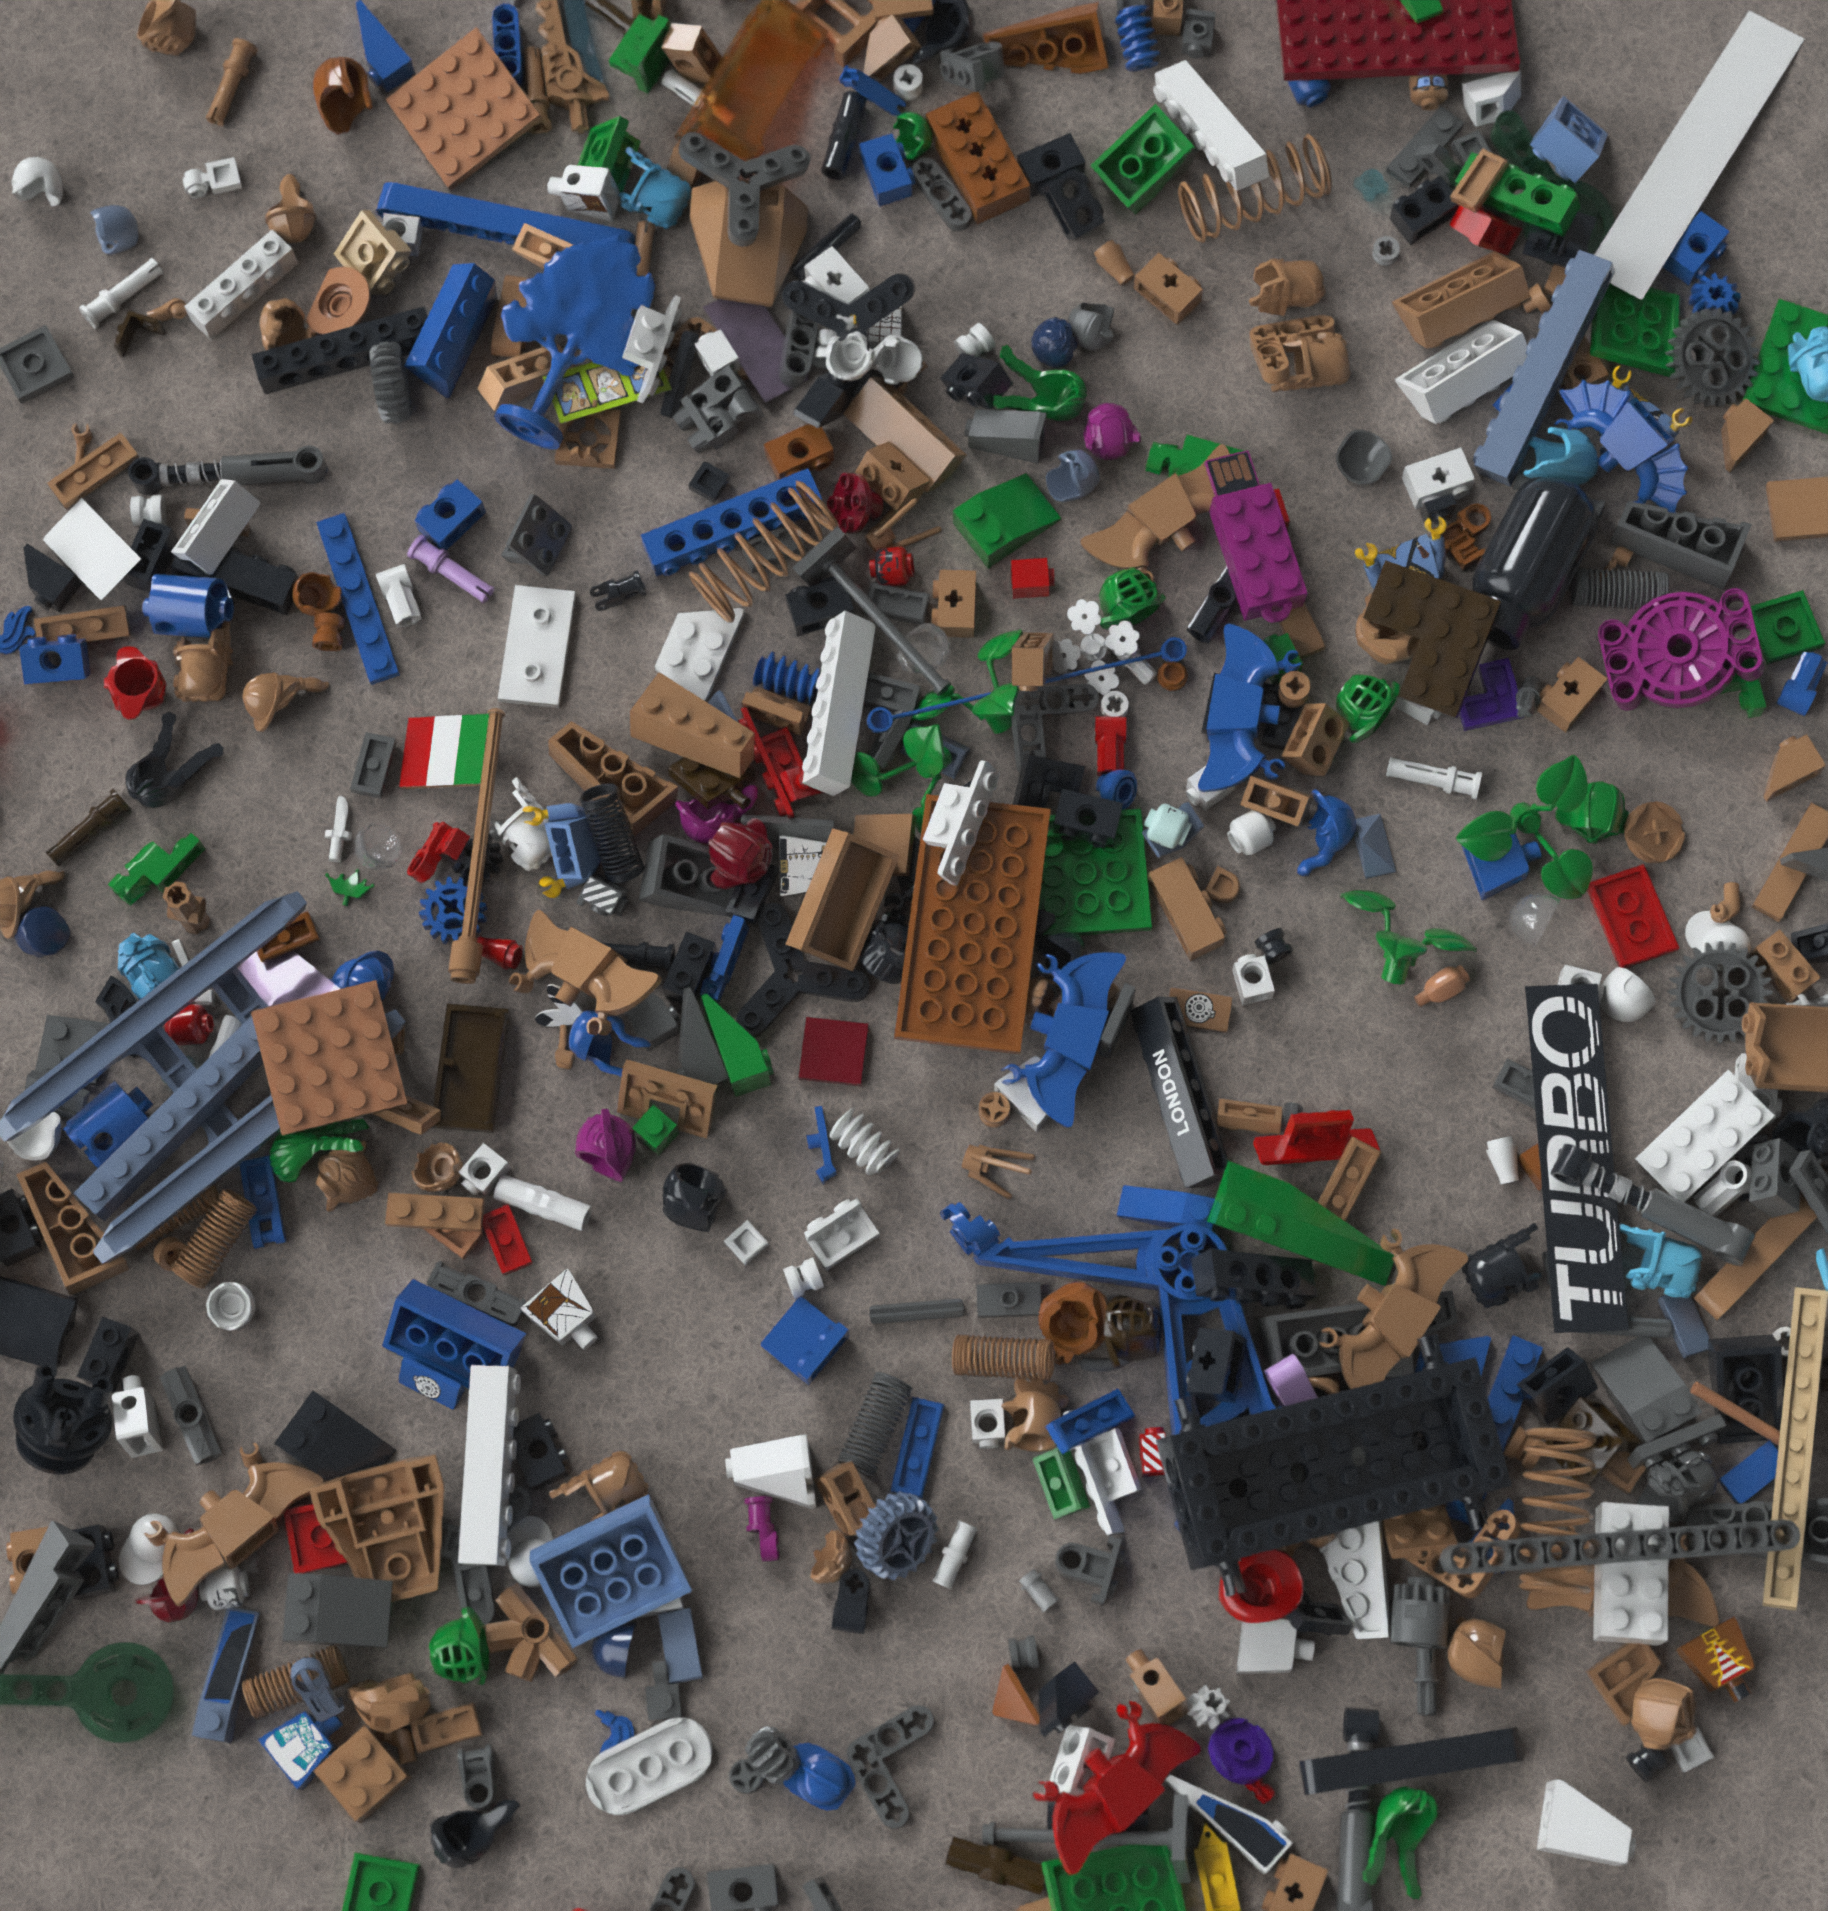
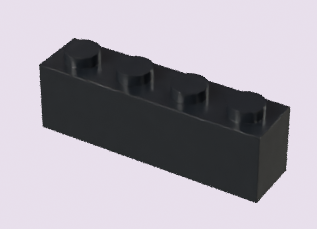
M232 546L213 574H206L192 561L182 560L177 556L171 565L177 576L222 579L227 584L231 596L287 616L294 602L293 584L299 579L296 571L289 566L280 564L277 567L268 564L269 562L263 557L243 555Z

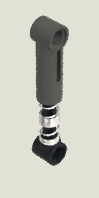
M307 445L299 448L297 451L222 456L220 463H216L215 460L214 463L203 464V461L201 463L194 461L187 462L186 465L177 466L174 463V466H169L168 464L154 462V460L148 457H140L130 464L128 474L136 490L143 495L150 496L158 493L164 487H172L178 483L183 486L187 483L190 485H200L206 481L212 484L213 481H220L221 479L235 480L240 485L293 481L316 484L326 477L328 468L321 451L315 446ZM309 462H317L313 468H304ZM152 474L149 479L141 480L143 475Z
M1572 1144L1563 1145L1551 1170V1175L1555 1179L1572 1187H1580L1583 1184L1588 1187L1593 1186L1597 1188L1598 1192L1604 1191L1608 1193V1197L1619 1202L1624 1201V1205L1628 1203L1636 1207L1637 1212L1641 1209L1642 1218L1712 1251L1722 1261L1735 1266L1743 1265L1755 1238V1234L1749 1229L1735 1223H1726L1656 1188L1653 1191L1647 1192L1642 1185L1637 1187L1632 1184V1180L1630 1181V1179L1621 1175L1617 1176V1173L1610 1174L1605 1171L1604 1167L1599 1168V1165L1593 1162V1156L1586 1150Z
M1345 1707L1343 1741L1348 1743L1347 1750L1350 1753L1373 1750L1372 1746L1378 1742L1379 1710ZM1371 1785L1349 1788L1345 1791L1348 1794V1804L1345 1805V1808L1348 1810L1341 1812L1339 1882L1336 1911H1372L1371 1885L1362 1879V1872L1369 1865V1851L1373 1845L1374 1814H1370L1371 1812L1368 1811V1803L1371 1802V1799L1368 1798V1792L1372 1789Z

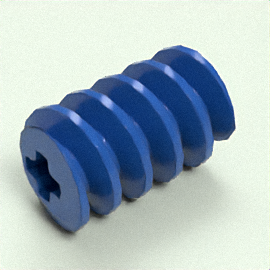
M1149 5L1125 8L1117 12L1118 16L1115 18V24L1121 26L1117 33L1120 37H1124L1120 41V46L1126 49L1123 52V58L1129 60L1125 65L1128 71L1135 72L1159 65V62H1154L1153 59L1161 54L1160 51L1151 50V47L1157 44L1158 41L1157 39H1148V36L1155 32V28H1146L1145 24L1153 19L1151 16H1143V13L1150 9Z
M772 651L767 658L763 656L760 658L755 669L753 686H759L763 682L764 690L768 691L774 686V691L778 695H781L786 689L787 698L792 699L797 694L798 702L804 703L808 699L810 706L818 691L816 682L820 676V668H817L811 675L809 674V664H805L800 671L798 670V660H794L790 666H786V656L783 655L778 662H775V652Z

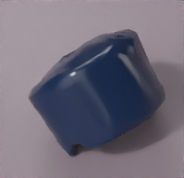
M37 907L27 912L19 921L15 940L24 953L42 958L46 955H54L64 948L71 936V931L64 918L57 911L49 907Z

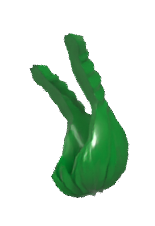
M1008 345L1002 346L1000 358L1005 362L1006 366L1008 365L1012 372L1031 384L1037 396L1030 399L1018 395L1004 397L995 395L993 397V405L997 410L1008 408L1015 409L1016 411L1046 413L1047 419L1055 421H1067L1080 414L1087 397L1085 382L1075 372L1067 370H1048L1043 372L1035 370L1030 365L1025 364L1024 361L1017 359L1011 347Z
M362 1118L352 1119L349 1122H336L285 1136L280 1134L275 1138L269 1152L271 1163L269 1165L281 1181L296 1182L297 1177L300 1176L302 1166L318 1150L363 1151L364 1147L359 1140L344 1137L337 1138L333 1135L349 1134L366 1130L370 1127Z
M1402 1786L1394 1789L1383 1798L1377 1812L1376 1833L1373 1845L1369 1851V1865L1362 1872V1879L1370 1885L1376 1883L1377 1877L1384 1867L1387 1842L1392 1837L1398 1845V1862L1401 1868V1876L1404 1879L1403 1883L1406 1886V1894L1412 1899L1419 1901L1422 1893L1416 1878L1414 1851L1429 1828L1432 1827L1438 1815L1437 1803L1428 1792L1410 1786Z

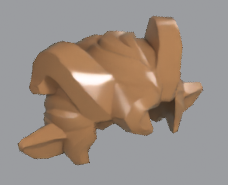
M365 1140L360 1142L364 1147L363 1151L331 1150L328 1154H324L319 1158V1174L315 1183L326 1195L327 1211L333 1212L340 1202L352 1204L360 1199H365L367 1196L371 1197L373 1193L378 1191V1182L374 1176V1171L364 1156L367 1149Z

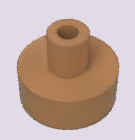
M1539 283L1529 288L1531 298L1522 303L1527 313L1538 308L1543 314L1545 311L1548 312L1552 306L1550 298L1543 292L1544 289Z
M176 1237L162 1239L154 1249V1260L164 1270L172 1271V1263L175 1260H179L177 1256L182 1255L180 1251H185V1244Z

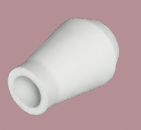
M1512 1136L1488 1141L1489 1150H1486L1499 1177L1500 1184L1518 1181L1517 1143L1513 1144Z

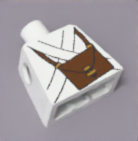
M569 165L565 168L562 178L552 176L548 182V193L561 196L567 210L613 222L621 198L618 196L620 192L609 169Z
M568 1269L521 1307L526 1317L561 1346L573 1338L585 1350L598 1339L588 1326L597 1316Z

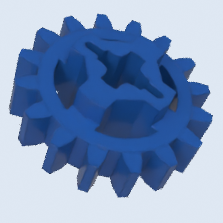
M447 877L445 885H442L438 880L435 881L437 889L433 891L427 888L425 891L429 898L420 899V904L425 910L419 911V916L425 920L422 923L425 931L431 929L430 935L433 939L441 935L443 944H447L449 938H453L454 941L459 940V937L462 935L468 886H465V881L462 877L459 878L457 884L453 883L451 877ZM482 892L476 933L481 932L478 922L484 923L487 920L485 915L481 913L488 910L486 903L481 902L484 899ZM435 906H437V908L439 909V913L436 916V921H434L433 918V910ZM445 906L452 909L458 908L461 915L454 912L448 913ZM462 926L456 929H450L451 927Z

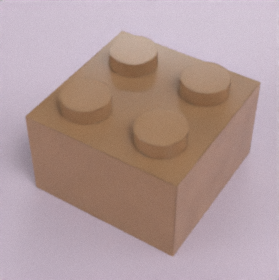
M365 1725L313 1770L354 1821L359 1823L365 1821L412 1779L384 1743L378 1739L374 1731Z

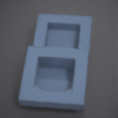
M691 1608L658 1614L670 1684L703 1678Z

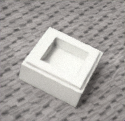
M748 1220L724 1240V1243L745 1266L769 1245L766 1239Z
M1696 1727L1697 1733L1692 1739L1670 1747L1683 1773L1714 1758L1698 1727Z

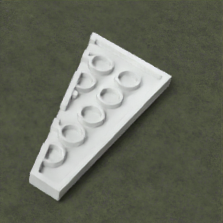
M1355 1447L1351 1452L1353 1463L1362 1466L1366 1459L1364 1451ZM1294 1463L1290 1469L1291 1477L1295 1481L1301 1482L1305 1477L1303 1466ZM1382 1521L1334 1533L1335 1539L1319 1549L1323 1552L1332 1581H1335L1345 1613L1353 1624L1352 1630L1356 1639L1391 1637Z

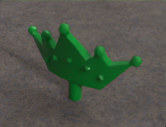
M356 869L355 873L346 880L343 878V873L336 880L330 877L329 873L325 874L333 892L345 895L342 904L344 906H348L350 897L361 899L371 888L375 887V884L366 886L367 879H363L361 883L359 882V869Z

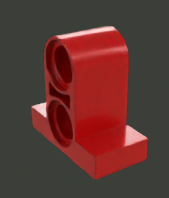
M1459 205L1449 224L1452 228L1470 238L1469 241L1476 246L1504 255L1509 254L1522 228L1503 220L1482 206L1476 214Z

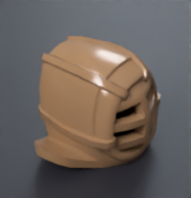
M151 0L141 17L137 38L143 46L149 48L152 52L156 51L178 56L194 39L196 11L180 0Z
M1662 1678L1644 1681L1634 1695L1633 1718L1631 1719L1634 1731L1638 1732L1644 1747L1666 1750L1674 1744H1682L1694 1737L1697 1729L1694 1726L1696 1703L1693 1690Z

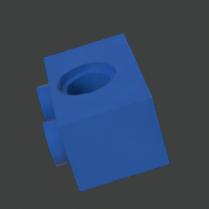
M893 133L860 143V158L878 206L911 197L912 185L916 184L911 167H905L903 160L906 159L903 145L901 142L896 143ZM887 167L894 168L891 172L883 171Z
M1700 211L1687 226L1662 267L1687 285H1690L1695 278L1700 280L1711 266L1708 264L1713 257L1719 259L1728 247L1725 241L1730 231ZM1691 248H1698L1703 253H1696Z
M456 479L451 485H445L440 490L438 497L430 505L423 506L417 513L414 521L420 533L426 536L439 550L443 548L447 551L486 513L483 502ZM447 511L455 512L450 518H442V515Z
M75 634L58 636V641L50 642L46 641V637L27 639L28 643L19 648L24 684L81 680L91 675L86 639H77ZM49 651H55L60 655L61 665H54L49 661Z

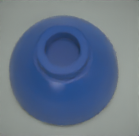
M1114 770L1098 778L1096 789L1101 798L1123 803L1122 810H1125L1131 805L1136 796L1137 779L1131 771Z

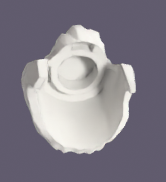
M855 331L850 333L841 342L838 340L840 337L834 336L830 339L826 349L827 369L838 379L845 381L860 379L871 369L875 361L874 350H867L866 336Z
M889 335L873 349L875 361L871 368L882 373L886 384L897 385L898 382H908L915 378L923 367L922 351L912 341L903 337Z

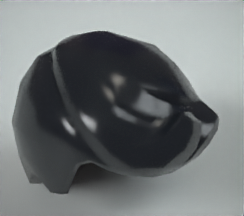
M1062 932L1046 936L1037 944L1038 949L1043 955L1049 954L1057 959V967L1060 970L1071 961L1087 955L1083 939L1072 932ZM1045 957L1046 968L1048 969L1051 963L1049 959Z

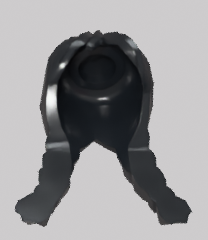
M170 711L163 714L161 718L163 723L162 731L158 735V741L153 746V751L134 763L126 772L128 794L145 807H162L173 801L181 793L187 780L191 779L194 773H198L201 767L205 766L207 760L219 758L224 753V747L220 743H215L197 752L178 770L167 772L164 761L170 751L173 725L176 722V715Z

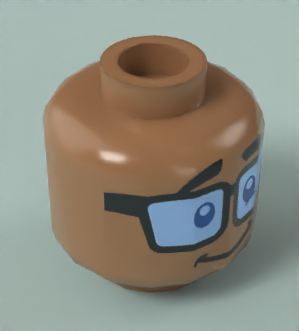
M1447 74L1409 77L1411 102L1421 106V109L1426 111L1435 110L1448 98Z

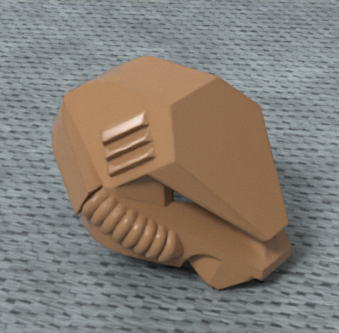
M1372 593L1365 597L1366 609ZM1363 609V613L1359 615L1355 626L1357 644L1376 661L1385 665L1413 658L1420 639L1365 620L1363 616L1366 609Z
M413 1673L391 1677L379 1683L374 1680H365L364 1682L352 1685L347 1691V1698L354 1702L355 1705L353 1707L371 1730L387 1734L422 1718L430 1707V1691L423 1686L419 1679L416 1680Z

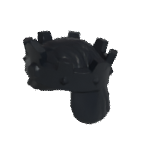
M886 912L873 930L868 933L859 959H861L860 962L865 969L875 978L889 984H898L902 981L909 926L904 923L905 915L899 913L894 919L890 918L891 914Z

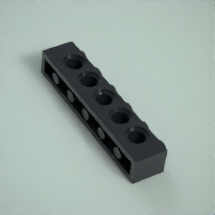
M425 306L251 354L258 381L264 394H270L370 366V349L373 345H378L381 342H397L402 349L403 356L409 355L428 317Z

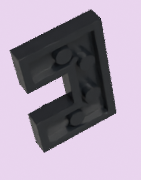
M1214 673L1201 730L1203 734H1207L1215 674L1219 673ZM1264 683L1262 686L1264 688L1263 704L1280 706V717L1278 725L1266 723L1261 746L1284 750L1298 721L1301 706L1298 708L1286 707L1278 698L1279 686Z

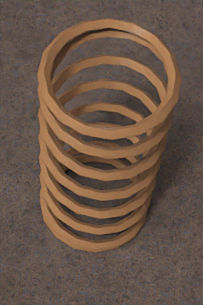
M1306 134L1303 138L1302 146L1309 174L1320 192L1314 193L1307 186L1299 154L1293 143L1287 141L1285 145L1287 158L1300 184L1299 200L1293 201L1284 190L1278 162L1273 152L1267 149L1265 153L1268 170L1279 191V206L1277 209H1273L1263 197L1260 181L1254 183L1251 187L1258 198V215L1252 217L1242 204L1240 191H1237L1228 181L1226 182L1228 190L1237 206V223L1235 225H1231L1221 212L1214 183L1209 174L1204 173L1202 176L1204 189L1216 214V232L1211 233L1206 227L1204 214L1194 191L1188 182L1182 181L1178 187L1179 202L1185 221L1194 238L1200 243H1204L1207 236L1213 239L1217 238L1220 234L1222 223L1236 231L1240 228L1243 215L1248 220L1257 223L1262 217L1264 208L1275 215L1280 214L1284 206V199L1296 207L1301 206L1305 197V191L1316 199L1321 198L1323 194L1329 195L1332 190V176L1325 153L1317 139L1310 134ZM1308 140L1311 141L1317 156L1321 183L1311 163ZM1188 209L1193 219L1201 229L1202 237H1200L1197 230L1195 229L1194 224L1190 218Z
M796 481L798 493L793 488L788 487V492L814 528L819 542L824 537L816 520L831 531L837 526L840 528L830 510L804 482ZM808 495H809V496L813 499V501L819 506V508L823 511V513L826 515V517H825V516L820 512V510L815 506V504L811 501V499L808 497ZM771 502L770 507L790 533L800 551L801 557L780 542L758 518L753 517V523L772 548L782 566L783 572L768 562L740 533H735V538L754 563L765 586L746 573L722 548H717V553L739 583L747 601L733 592L704 563H699V568L717 594L697 573L689 571V578L711 607L728 623L734 622L735 613L725 593L739 604L752 607L753 598L743 578L760 591L769 592L771 584L761 563L776 575L787 577L788 566L780 550L792 559L800 561L806 555V552L798 535L813 546L819 543L803 532L776 503Z
M1527 1429L1524 1434L1529 1438L1581 1443L1527 1446L1524 1449L1526 1453L1570 1460L1588 1466L1566 1470L1526 1471L1523 1476L1526 1479L1566 1485L1587 1492L1524 1497L1522 1501L1527 1505L1571 1512L1585 1517L1570 1520L1524 1522L1521 1527L1527 1531L1556 1536L1580 1535L1550 1527L1582 1525L1591 1522L1594 1516L1585 1509L1554 1502L1586 1499L1591 1497L1595 1490L1587 1484L1559 1478V1476L1585 1474L1592 1471L1596 1465L1587 1458L1558 1451L1579 1450L1593 1446L1596 1443V1435L1592 1432L1572 1429ZM1589 1541L1585 1542L1584 1549L1589 1548L1592 1544ZM1552 1546L1551 1553L1562 1552L1560 1546ZM1527 1547L1520 1550L1522 1555L1530 1557ZM1552 1554L1557 1561L1561 1558L1560 1555ZM1584 1565L1578 1566L1583 1569L1522 1573L1519 1578L1524 1582L1519 1587L1522 1590L1534 1592L1588 1594L1591 1592V1589L1587 1586L1573 1585L1546 1578L1585 1575L1592 1570V1567Z

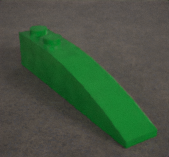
M1228 1161L1207 1222L1386 1286L1394 1263L1392 1259L1394 1255L1391 1252L1385 1251L1379 1244L1290 1183Z

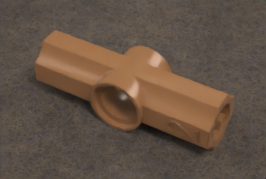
M175 881L171 886L165 887L162 898L168 904V919L179 921L185 930L191 934H199L201 930L208 928L210 918L205 912L206 899L204 897L194 896L186 883Z

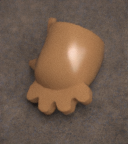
M1024 1378L1015 1380L1014 1390L1016 1397L1001 1405V1408L1011 1414L1014 1422L1013 1429L1008 1432L1005 1439L1006 1450H1011L1012 1446L1025 1451L1042 1452L1057 1447L1046 1426L1050 1422L1062 1417L1061 1410L1067 1407L1069 1398L1066 1395L1058 1394L1059 1387L1055 1382H1049L1044 1385L1043 1380L1040 1378L1037 1380L1034 1378L1029 1379V1381Z

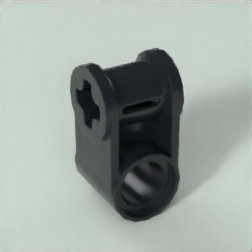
M850 1569L841 1576L831 1630L864 1635L865 1620L868 1615L867 1604L870 1581L863 1571ZM854 1575H858L859 1581L864 1583V1587L858 1588L856 1593H851V1588L846 1586L847 1580L852 1581Z

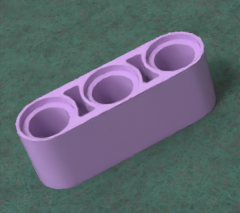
M1294 1354L1264 1370L1281 1407L1317 1398L1302 1365Z

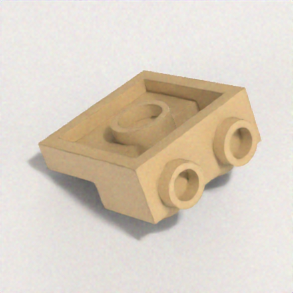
M361 210L334 252V255L344 267L353 268L366 278L370 286L371 295H384L395 287L393 279L397 273L404 271L409 266L410 261L407 258L412 250L395 230H386L370 210Z

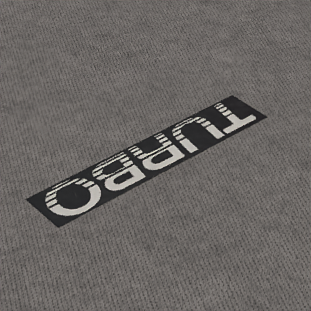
M1598 984L1525 986L1554 1333L1628 1331L1617 1200L1608 1197V1193L1604 1191L1598 1192V1189L1593 1186L1588 1187L1581 1184L1580 1187H1572L1558 1181L1551 1175V1170L1564 1144H1572L1586 1150L1593 1156L1592 1160L1599 1165V1168L1604 1167L1606 1172L1614 1173Z

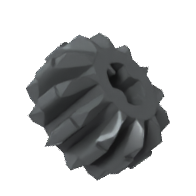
M765 1726L751 1736L752 1738L747 1742L745 1751L748 1755V1761L754 1765V1770H757L762 1778H767L772 1784H781L795 1774L794 1772L799 1768L801 1760L797 1755L798 1750L793 1747L792 1741L788 1740L783 1732L780 1733L773 1726Z

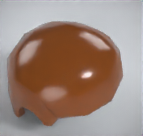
M309 572L302 574L293 584V601L302 613L315 617L319 613H331L340 603L342 591L341 587H336L332 583L329 575Z

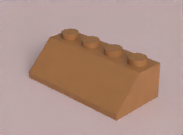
M1494 251L1392 301V304L1415 342L1428 349L1440 346L1444 340L1454 335L1468 332L1470 327L1480 322H1488L1494 319L1496 314L1504 310L1517 308L1521 305L1522 301L1531 298L1522 266Z

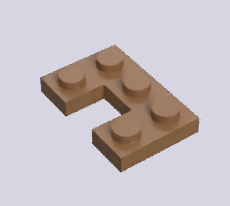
M626 1060L622 1069L617 1113L640 1119L652 1106V1100L680 1107L677 1125L679 1131L707 1139L711 1130L717 1085Z

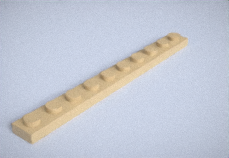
M1795 1287L1771 1520H1790L1794 1522L1800 1531V1541L1793 1549L1768 1552L1763 1606L1797 1611L1828 1291ZM1778 1527L1775 1536L1777 1541L1782 1543L1784 1533Z

